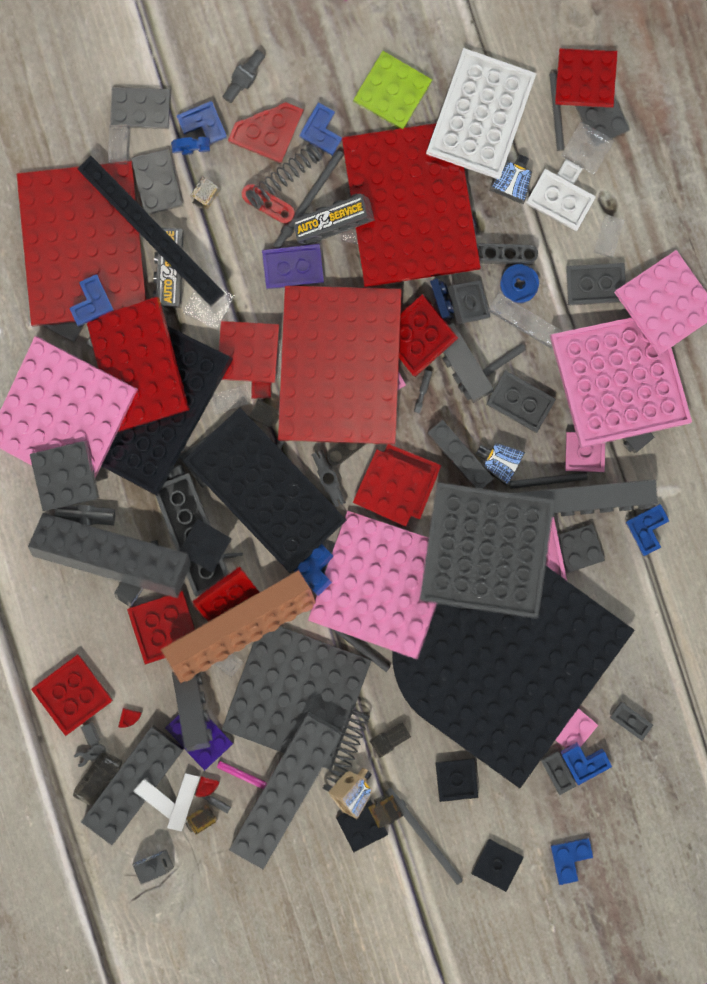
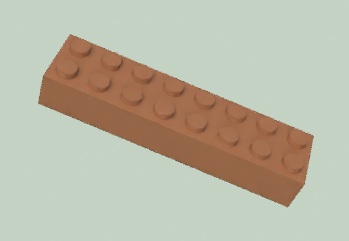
M298 570L161 650L180 683L189 681L194 675L208 670L216 662L225 660L235 651L238 652L244 649L247 644L260 640L266 633L273 632L285 622L294 620L297 615L310 611L316 602L309 586Z

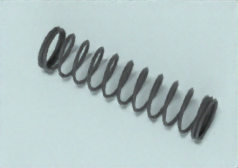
M308 143L306 149H301L300 154L296 153L294 155V159L289 158V163H283V168L277 167V173L271 172V177L266 176L265 182L260 181L259 186H253V191L248 190L246 192L248 200L255 208L260 209L261 205H264L263 200L256 194L255 187L259 188L264 197L270 201L267 193L261 188V183H264L272 195L276 196L275 191L268 185L267 178L273 181L279 191H282L280 185L273 179V173L278 175L284 186L288 187L287 182L279 175L278 169H282L287 178L294 182L292 176L285 170L284 164L290 166L296 177H300L297 170L290 164V160H294L299 169L305 173V169L297 161L296 155L301 156L308 168H311V165L302 155L303 150L307 152L315 164L322 160L320 152L313 144ZM311 148L315 151L318 157L315 156Z
M351 710L350 713L364 719L365 721H360L352 718H348V720L361 726L364 729L355 728L347 725L345 727L356 732L360 736H355L347 733L342 734L356 741L358 744L340 740V742L351 747L355 751L346 750L339 747L337 748L340 751L351 756L352 758L334 755V757L348 763L350 766L332 762V764L343 769L346 772L348 770H346L343 767H352V764L346 760H355V757L348 752H358V750L351 745H361L360 742L354 739L353 737L363 738V735L356 730H366V728L363 725L357 722L369 723L368 720H370L369 715L356 710ZM329 770V772L334 773V774L338 775L339 777H342L340 774H342V775L345 774V773H342V772H337V771H334V770ZM326 777V779L334 783H337L339 781L337 779ZM324 784L322 788L329 792L333 786Z

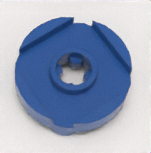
M208 137L175 139L173 142L171 141L172 153L191 155L194 150L209 152L210 139Z
M523 264L510 266L501 277V292L511 303H526L538 291L539 278L537 273L532 268ZM516 279L525 282L522 289L515 287Z

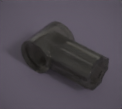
M402 722L386 733L383 732L375 736L369 742L378 757L381 758L394 750V747L411 738Z

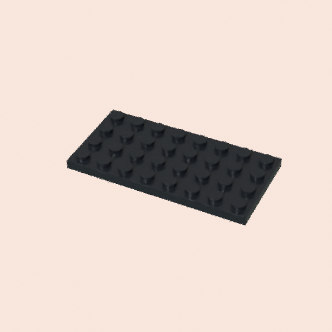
M169 326L167 328L189 410L117 432L101 466L158 496L233 360L230 356Z
M240 407L183 460L290 574L312 554L314 549L318 548L347 521Z

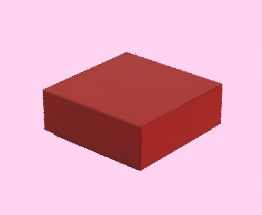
M251 382V398L271 399V383Z

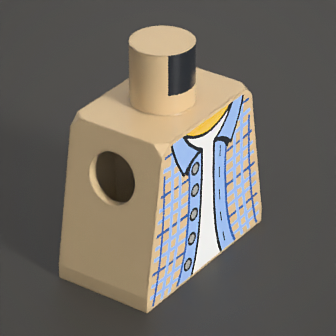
M362 768L358 775L347 771L330 789L328 794L342 812L356 819L359 817L372 794L371 788L366 783L372 774L365 768Z

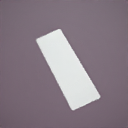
M185 773L167 828L182 831L200 777Z
M144 779L134 792L170 819L175 803Z

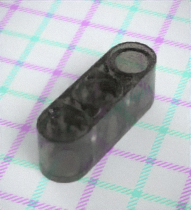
M338 443L328 451L327 460L331 465L339 466L367 444L357 443V447L354 450H348L346 443ZM337 451L341 454V460L333 462L330 459V455Z
M106 751L101 752L77 784L73 797L92 806L119 771L122 760Z

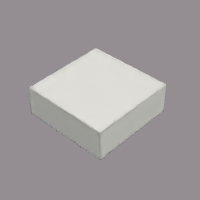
M566 159L557 176L574 184L583 168Z

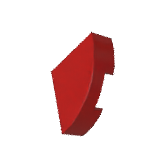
M123 708L118 727L126 728L134 725L140 719L142 712Z
M201 776L195 796L205 797L212 794L218 788L220 781Z

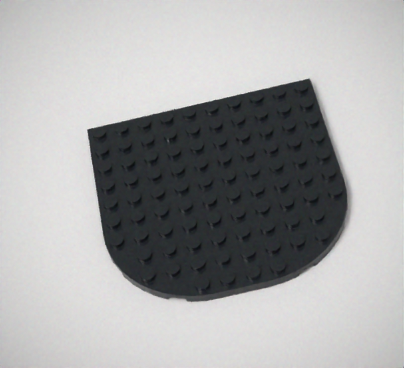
M545 565L538 618L437 603L418 659L392 651L393 670L403 697L420 717L520 789L635 630Z

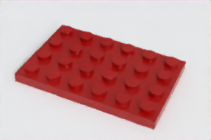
M159 297L109 312L87 323L98 368L138 389L118 432L189 410Z

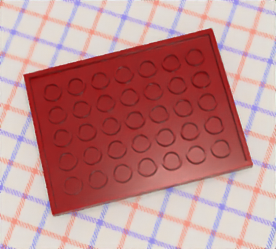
M437 123L342 137L350 196L363 194L369 198L375 221L356 227L365 287L480 270L481 268L464 167L426 154Z
M132 161L100 164L136 201ZM78 167L16 173L32 327L76 322L69 308L87 300L79 282L96 274L114 311L146 300L140 233L77 169Z
M285 286L279 441L396 445L401 289Z

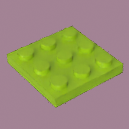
M382 51L353 102L397 128L403 129L432 83V79Z

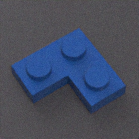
M212 101L177 115L184 135L203 128L205 136L210 139V145L227 138Z
M318 102L299 135L303 140L331 156L334 155L342 141L340 136L326 129L335 115V111Z
M97 274L79 282L87 300L69 308L78 327L114 311Z
M661 504L625 522L642 556H646L661 548L653 532L654 529L669 522Z
M321 544L313 550L308 558L299 564L294 572L299 570L307 585L319 596L332 583L321 570L334 556Z
M576 742L560 751L577 785L612 767L603 749L585 757L579 744Z
M589 838L551 845L558 884L563 885L577 882L578 877L574 862L593 858Z

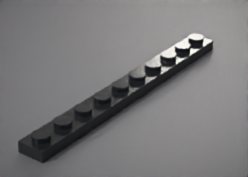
M91 155L77 168L211 307L225 294Z

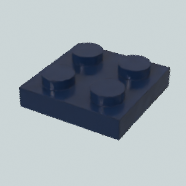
M438 278L431 280L430 283L442 318L445 320L453 319L454 309L452 302L447 298L449 290L446 283L444 284Z

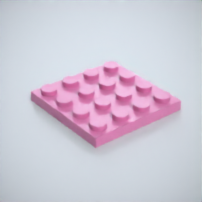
M677 250L614 292L658 355H661L707 323V292Z

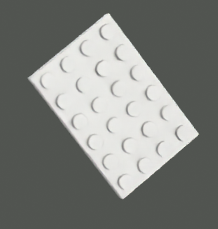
M463 48L426 154L500 180L536 73Z

